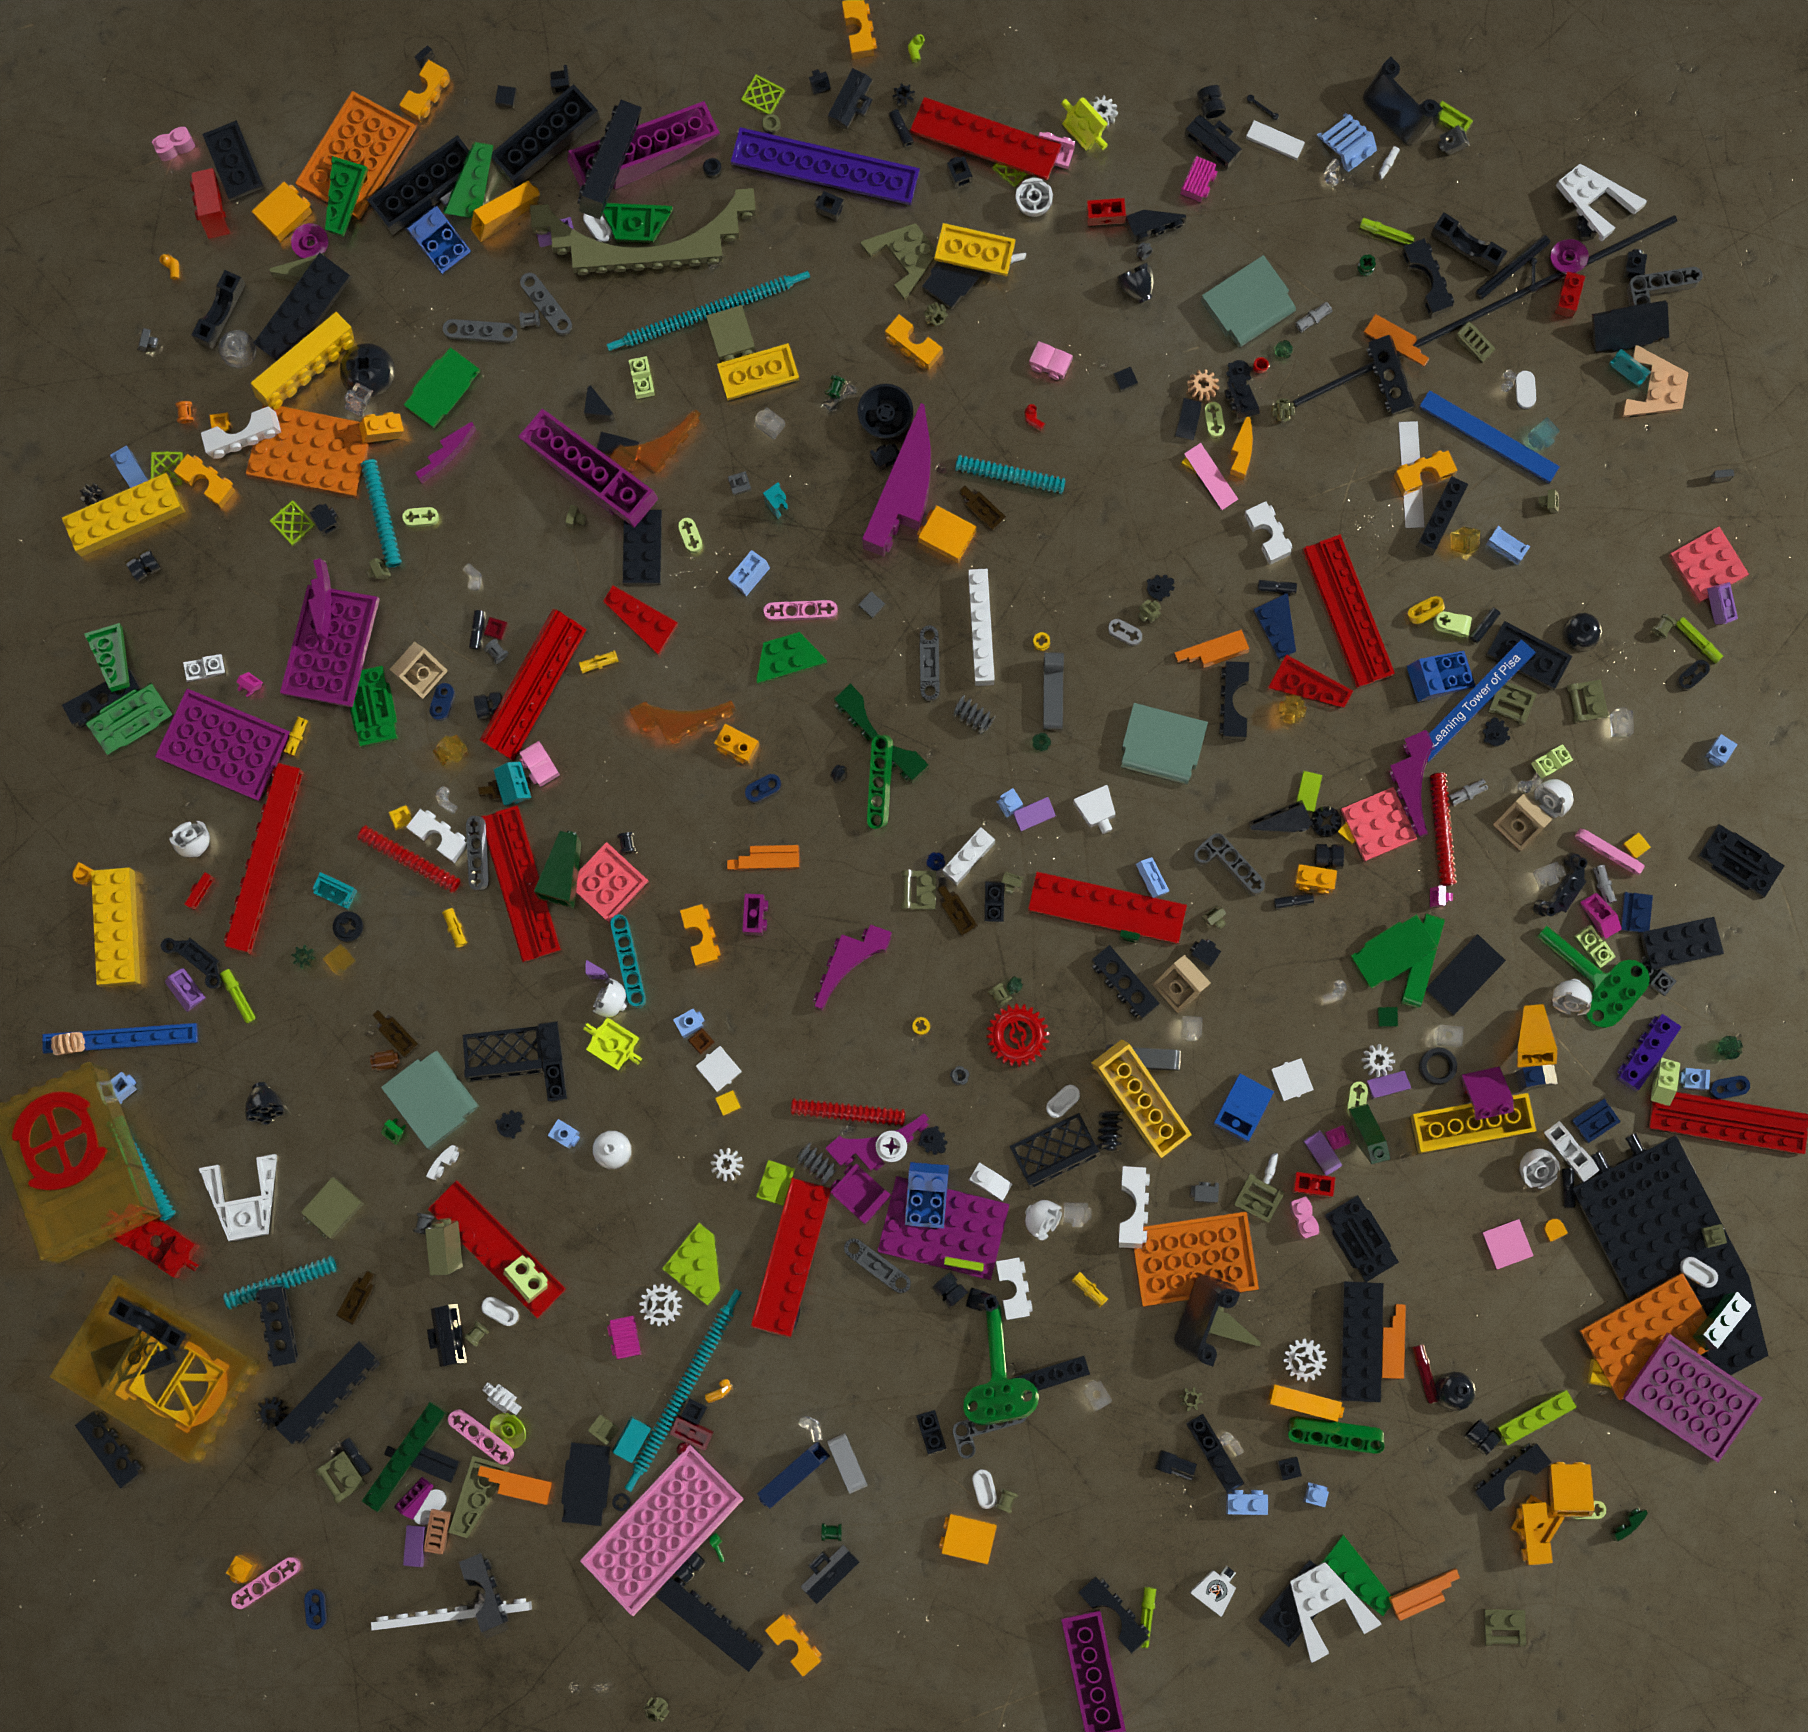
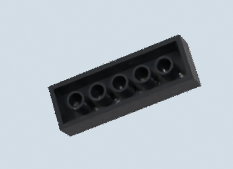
M573 84L492 152L491 162L516 188L600 119L598 110Z
M622 99L619 105H614L611 120L607 122L605 128V135L601 137L598 152L594 154L592 167L588 169L585 184L581 186L577 202V204H580L579 212L600 220L639 125L642 107Z
M458 135L367 199L370 207L391 235L398 232L433 205L440 202L443 196L454 190L458 181L457 178L462 172L465 165L464 162L470 151Z
M319 252L253 344L276 361L279 360L316 328L352 279V276Z
M1342 1282L1339 1401L1381 1402L1384 1283Z
M358 1341L276 1429L292 1445L305 1444L312 1436L310 1433L314 1429L318 1430L325 1423L324 1418L329 1414H334L339 1408L338 1404L342 1400L346 1401L353 1394L351 1390L355 1386H360L367 1379L365 1375L379 1367L381 1364L379 1361L382 1357L366 1342Z

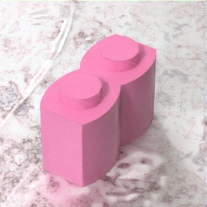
M186 127L175 128L169 134L159 135L152 141L162 161L171 160L178 154L187 153L195 148V143Z
M1038 341L1029 360V365L1032 366V370L1038 373L1042 371L1047 372L1048 376L1052 379H1064L1073 357L1067 352Z
M540 741L520 752L522 757L519 760L524 768L528 767L531 774H529V777L534 785L538 783L541 787L560 775Z
M1303 1197L1290 1202V1212L1297 1221L1296 1228L1299 1236L1302 1239L1318 1235L1319 1226L1316 1219L1312 1216L1310 1201Z

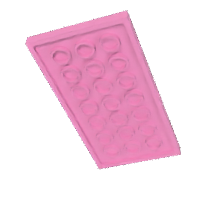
M689 1445L686 1451L666 1469L580 1562L629 1614L634 1616L744 1498Z

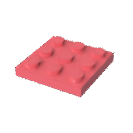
M1720 526L1669 555L1698 603L1709 598L1707 588L1730 582L1732 585L1749 575Z
M1394 787L1340 810L1350 828L1364 862L1417 840Z
M606 842L579 870L576 893L610 923L611 919L618 915L649 881Z

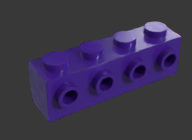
M1664 1014L1652 1018L1649 1026H1651L1649 1031L1642 1033L1638 1039L1640 1044L1637 1048L1633 1047L1627 1057L1630 1059L1626 1065L1622 1063L1617 1070L1619 1075L1616 1079L1634 1092L1640 1090L1682 1028V1026Z

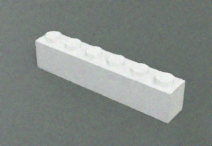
M968 570L975 686L994 685L988 570Z

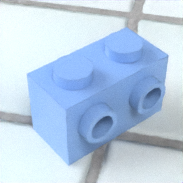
M1233 1490L1231 1494H1226V1514L1268 1515V1495L1263 1494V1490H1251V1494H1243V1490Z

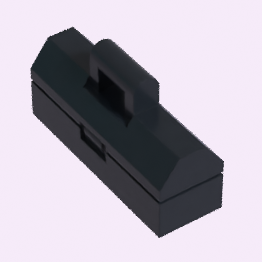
M852 68L828 114V122L837 127L839 126V128L848 129L856 114L864 117L873 101L866 96L873 79L865 73ZM860 100H862L864 102L861 108L859 109L857 108Z
M1198 115L1185 130L1187 138L1225 169H1228L1242 152V148L1230 139L1234 131L1220 120L1215 125H1212L1204 117ZM1219 129L1225 136L1221 135L1217 130Z
M458 1304L432 1308L431 1315L434 1328L428 1329L427 1335L429 1348H437L439 1366L445 1367L466 1363Z
M844 1544L830 1558L822 1551L808 1565L815 1573L801 1588L818 1604L860 1561ZM825 1560L828 1564L819 1571L817 1567Z

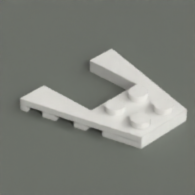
M1579 164L1560 179L1556 185L1569 203L1573 202L1578 208L1576 210L1580 216L1583 215L1587 219V225L1591 230H1596L1600 235V241L1608 237L1615 227L1589 207L1593 201L1607 192L1633 215L1647 203L1645 199L1582 164Z
M276 1154L256 1158L261 1196L240 1200L224 1201L219 1165L199 1168L228 1241H237L269 1234L277 1162Z
M1325 1562L1290 1581L1311 1663L1329 1654L1310 1617L1340 1600L1345 1599L1363 1634L1382 1625Z

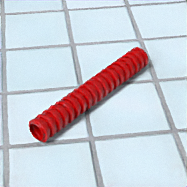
M1434 773L1430 775V779H1432L1430 784L1433 786L1431 787L1433 791L1431 796L1434 797L1432 799L1434 805L1432 806L1435 808L1433 814H1435L1434 820H1436L1434 826H1436L1435 832H1437L1435 834L1437 838L1436 843L1438 844L1436 849L1439 851L1437 852L1439 856L1437 861L1440 862L1438 864L1440 870L1438 871L1441 873L1439 879H1441L1440 885L1452 886L1457 883V880H1455L1456 874H1454L1456 869L1453 867L1455 866V862H1453L1455 857L1452 856L1454 854L1452 850L1454 846L1451 844L1453 839H1451L1452 833H1450L1452 827H1450L1451 821H1449L1451 815H1449L1450 809H1448L1450 804L1447 802L1449 801L1447 797L1449 792L1446 791L1448 789L1446 783L1448 782L1445 780L1447 774Z
M367 825L360 829L357 840H362V843H368L369 847L373 846L374 850L378 849V852H383V855H388V858H393L399 864L403 863V866H408L409 870L413 869V872H419L420 876L424 875L425 879L429 878V881H434V884H439V887H444L450 893L455 892L459 887L460 878H455V875H450L449 872L445 873L444 869L440 870L439 866L435 867V864H430V861H424L423 857L419 858L418 854L414 855V852H409V849H404V846H399L398 843L394 844L393 840L389 841V838H384L383 834L379 835L377 831L373 832V829H368Z
M793 1098L791 1102L792 1116L795 1114L798 1116L803 1115L804 1117L807 1115L810 1117L816 1116V1118L821 1116L822 1119L828 1117V1119L834 1118V1120L840 1118V1120L846 1119V1121H849L851 1119L852 1122L858 1120V1122L864 1121V1123H867V1121H870V1123L876 1122V1124L882 1122V1125H885V1123L891 1125L892 1123L894 1126H897V1124L903 1126L905 1121L904 1109L898 1111V1108L895 1110L889 1108L888 1110L886 1107L880 1109V1107L874 1108V1106L868 1108V1105L865 1107L859 1105L858 1107L856 1104H853V1106H850V1104L844 1105V1103L838 1105V1102H835V1104H832V1102L828 1104L826 1101H823V1103H820V1101L814 1102V1100L808 1102V1099H805V1101L799 1099L798 1101L796 1098Z

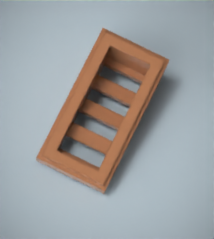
M431 1509L424 1551L436 1554L444 1553L451 1512ZM436 1517L445 1519V1522L434 1520V1518ZM433 1525H434V1526H439V1527H444V1528H443V1530H442V1529L433 1528ZM432 1534L442 1535V1538L434 1537Z

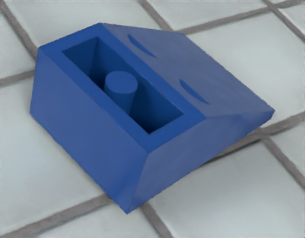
M435 205L405 227L412 239L441 274L471 252L450 222Z
M1465 651L1421 658L1407 666L1418 702L1439 698L1476 686Z
M1240 1073L1213 1125L1248 1143L1274 1091Z
M910 1162L905 1225L944 1228L949 1165Z

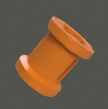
M180 401L175 403L176 408H178L179 417L177 422L179 424L194 422V418L191 415L192 402Z

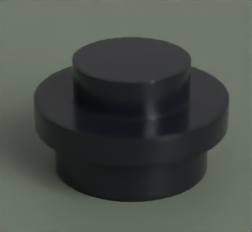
M709 158L704 162L703 171L706 175L713 177L721 172L722 167L718 159Z
M836 765L833 768L830 777L833 778L835 783L845 780L848 774L847 767Z

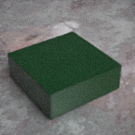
M1121 930L1119 939L1138 943L1140 934Z
M1398 1007L1377 1008L1378 1027H1398Z

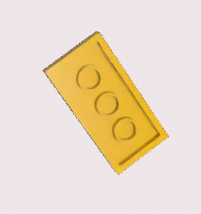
M943 223L934 260L1007 277L1016 239Z
M789 343L717 364L728 401L799 380Z

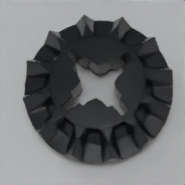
M1331 806L1318 808L1311 817L1313 830L1321 836L1328 837L1336 834L1342 825L1340 814ZM1332 816L1330 820L1331 825L1326 824L1321 827L1322 817Z
M342 912L333 921V932L341 941L352 942L358 939L363 932L362 919L354 912ZM351 922L355 929H349L346 933V929L341 924L344 925Z

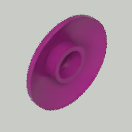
M303 224L294 231L291 237V246L296 255L303 259L318 255L319 252L324 254L328 247V236L325 230L317 224ZM313 241L314 245L308 246V243Z
M1575 239L1562 240L1551 251V262L1562 273H1567V271L1577 273L1586 266L1589 258L1586 246ZM1566 258H1572V261H1567Z

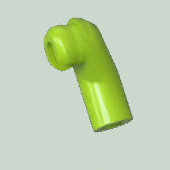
M921 34L914 36L908 44V50L913 63L921 60L919 49L925 41L924 36Z

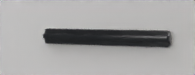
M1546 235L1539 238L1477 289L1476 295L1480 299L1486 297L1548 246L1551 242Z

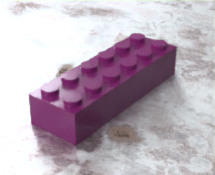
M1096 1610L1061 1618L1084 1731L1126 1732L1101 1611Z

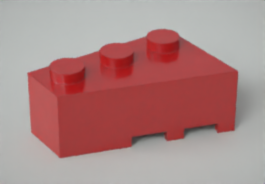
M210 168L191 173L192 181H190V187L192 192L195 193L192 196L194 206H197V210H194L197 221H201L208 239L230 234L224 220L226 214L222 208L223 200L214 169Z

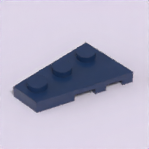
M1288 593L1255 608L1253 612L1278 661L1285 658L1286 654L1290 656L1296 653Z

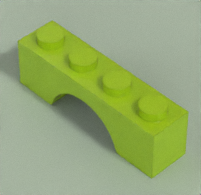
M1562 1390L1534 1408L1495 1427V1430L1502 1437L1503 1444L1508 1446L1577 1407L1568 1391Z

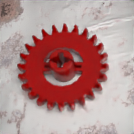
M1017 1003L1014 1009L1010 1005L1007 1006V1011L1001 1008L1002 1015L995 1013L994 1016L997 1020H990L989 1022L993 1027H987V1030L992 1032L986 1035V1038L992 1039L987 1045L994 1046L991 1053L998 1052L996 1059L1003 1057V1064L1010 1060L1011 1067L1015 1061L1018 1067L1021 1066L1022 1061L1028 1066V1059L1035 1063V1055L1042 1057L1039 1050L1046 1051L1042 1044L1049 1043L1044 1038L1050 1035L1049 1032L1044 1031L1048 1028V1025L1041 1024L1045 1018L1038 1019L1040 1012L1038 1011L1033 1014V1007L1027 1011L1025 1004L1021 1009H1019ZM1017 1021L1026 1023L1032 1031L1031 1042L1026 1047L1024 1044L1027 1036L1026 1031L1023 1027L1018 1026ZM1010 1023L1012 1029L1009 1033V1039L1013 1044L1018 1045V1049L1011 1048L1004 1040V1030ZM1014 1023L1016 1025V1030L1018 1031V1033L1023 1034L1021 1036L1020 1042L1017 1038H1013V1036L1015 1035Z

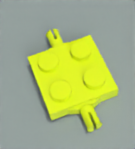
M1084 97L1079 99L1075 106H1072L1067 99H1064L1061 105L1067 110V116L1062 125L1086 151L1091 149L1095 142L1104 150L1108 144L1101 138V135L1108 123Z
M608 1017L597 1029L589 1023L585 1025L588 1028L584 1027L583 1030L592 1035L591 1042L586 1048L588 1052L618 1071L628 1059L637 1065L640 1064L639 1061L642 1058L633 1053L634 1047L640 1039L639 1037Z

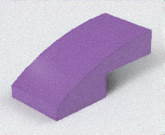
M1320 1130L1303 1140L1325 1176L1342 1166Z

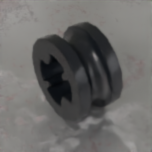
M625 1493L615 1495L612 1500L613 1507L618 1511L628 1509L631 1503L629 1496ZM620 1496H623V1500L626 1499L627 1504H624L623 1508H620V1505L616 1504V1501L620 1499Z

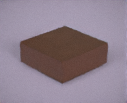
M703 1028L688 1039V1042L700 1055L715 1043Z

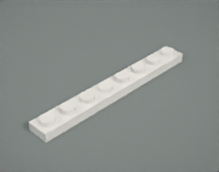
M526 1598L515 1599L513 1604H506V1601H503L504 1604L501 1605L502 1610H505L506 1613L532 1609L531 1601L526 1602ZM484 1603L474 1605V1609H467V1606L455 1607V1611L447 1612V1608L435 1610V1614L420 1611L415 1612L416 1616L408 1617V1613L397 1614L396 1619H388V1616L376 1617V1621L371 1622L372 1630L473 1618L476 1617Z

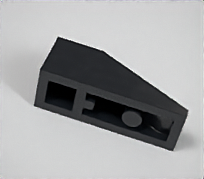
M1300 800L1249 821L1251 830L1303 832L1310 828L1309 826L1312 825L1303 800Z

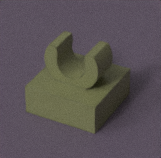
M1552 489L1548 490V496H1539V505L1547 507L1551 513H1558V492Z
M570 505L565 521L566 526L575 529L576 523L585 525L587 519L586 515L579 513L580 511L577 506Z
M374 558L369 561L371 568L365 571L368 578L386 580L391 577L383 559Z
M1005 872L1002 882L1007 884L1005 892L1012 894L1015 886L1020 888L1024 877Z
M1218 905L1202 916L1207 924H1215L1217 928L1221 929L1226 925L1222 919L1226 912Z
M1722 1224L1701 1228L1706 1248L1727 1243Z

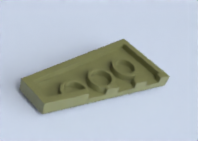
M472 1455L448 1533L468 1538L500 1485L499 1483L488 1481L489 1478L478 1476L479 1467L484 1466L508 1472L510 1466Z

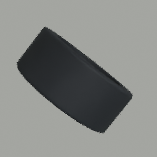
M1437 1047L1430 1049L1422 1056L1419 1070L1421 1076L1428 1083L1442 1085L1454 1078L1458 1064L1452 1052L1445 1048ZM1442 1055L1449 1061L1450 1068L1447 1075L1441 1078L1430 1075L1427 1070V1062L1432 1056Z

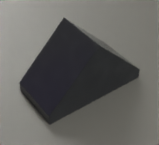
M588 386L584 409L585 417L613 421L615 419L613 412L592 386Z

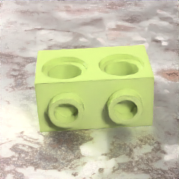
M1665 1058L1660 1059L1654 1072L1651 1101L1670 1106L1677 1092L1680 1070L1679 1062Z
M522 1255L504 1270V1275L525 1300L530 1303L547 1289L548 1284L546 1282L548 1280L542 1272L538 1273L534 1269L535 1264L529 1257L525 1258ZM522 1266L526 1269V1273L518 1274L515 1269ZM531 1281H535L538 1283L539 1287L537 1289H531L528 1286V1283Z

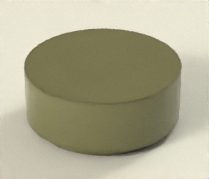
M768 114L762 119V128L766 133L774 134L779 131L781 124L778 116Z

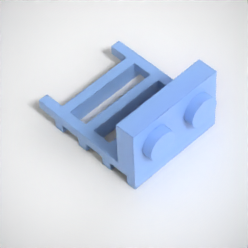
M1345 113L1343 120L1323 135L1318 133L1317 136L1340 155L1344 169L1349 172L1376 152L1377 147L1373 133L1367 131L1364 125L1361 126L1359 121H1355L1350 114Z

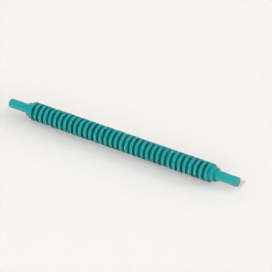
M808 271L794 276L783 275V280L780 276L778 277L779 281L776 278L774 279V283L772 280H769L770 285H768V282H764L765 286L763 283L760 284L761 288L756 285V290L754 287H751V291L749 288L746 289L747 293L742 290V295L740 292H737V297L734 293L732 294L733 298H731V295H728V300L726 297H723L724 301L721 298L718 299L719 303L715 300V305L709 302L710 306L707 303L705 304L706 308L701 305V310H699V307H696V311H694V308L691 309L692 313L687 310V315L685 312H682V317L680 313L677 314L678 318L673 315L674 320L668 317V322L666 318L663 319L664 323L661 320L659 321L660 325L654 322V327L653 324H650V328L646 325V330L641 327V332L639 329H636L637 333L632 330V335L627 332V335L623 336L624 338L606 345L609 351L624 345H631L633 347V342L638 345V340H640V343H643V338L646 342L648 341L647 337L652 340V335L654 338H657V333L660 337L662 336L661 332L664 335L666 334L665 330L671 333V328L674 332L676 331L675 327H677V330L680 329L679 325L685 328L684 324L689 326L688 322L693 325V320L698 323V318L700 321H703L702 317L707 320V315L720 312L721 310L724 311L726 308H734V305L736 307L740 306L739 303L744 306V302L748 305V300L751 303L754 302L753 298L755 301H758V297L760 300L763 299L762 295H764V298H767V293L769 297L772 296L771 292L774 295L777 294L776 290L778 293H781V288L783 291H786L785 287L789 290L790 287L794 286V283L810 278V274Z
M735 1289L727 1305L719 1309L722 1311V1314L717 1313L720 1316L719 1318H714L717 1323L713 1321L712 1324L715 1326L709 1327L712 1332L708 1330L707 1333L710 1335L704 1336L707 1341L702 1340L704 1345H699L702 1350L697 1349L699 1355L695 1353L694 1356L697 1358L691 1359L694 1361V1364L690 1362L689 1365L692 1367L686 1368L689 1370V1373L685 1371L684 1374L687 1376L681 1377L684 1382L680 1380L679 1383L682 1385L676 1386L679 1391L675 1389L676 1395H671L674 1400L669 1399L671 1404H666L669 1409L664 1408L666 1414L664 1412L661 1413L664 1418L659 1417L661 1423L656 1422L659 1427L654 1426L656 1432L651 1431L654 1436L649 1435L648 1438L651 1441L646 1440V1443L649 1445H643L646 1450L641 1449L643 1455L638 1454L641 1459L636 1458L638 1464L633 1463V1473L625 1486L626 1490L631 1492L640 1475L647 1472L645 1466L650 1467L647 1462L652 1463L653 1460L650 1457L655 1458V1455L652 1453L657 1454L658 1451L655 1448L660 1449V1446L657 1444H663L660 1439L665 1440V1437L662 1435H668L665 1430L670 1431L671 1428L668 1425L673 1426L670 1421L675 1422L676 1419L673 1416H678L675 1412L680 1413L681 1410L678 1407L683 1408V1405L680 1403L685 1404L686 1401L683 1398L688 1399V1396L685 1394L690 1395L691 1392L688 1389L693 1390V1387L690 1385L695 1386L696 1383L693 1380L698 1381L699 1379L695 1376H700L701 1374L698 1371L703 1372L704 1370L700 1367L706 1366L703 1363L704 1361L708 1363L709 1360L706 1357H711L708 1353L713 1354L714 1351L711 1348H716L713 1344L718 1345L719 1342L716 1339H721L718 1335L723 1336L724 1333L721 1330H726L723 1326L728 1327L729 1325L726 1321L731 1322V1319L728 1317L731 1316L733 1318V1308L742 1294L741 1291Z

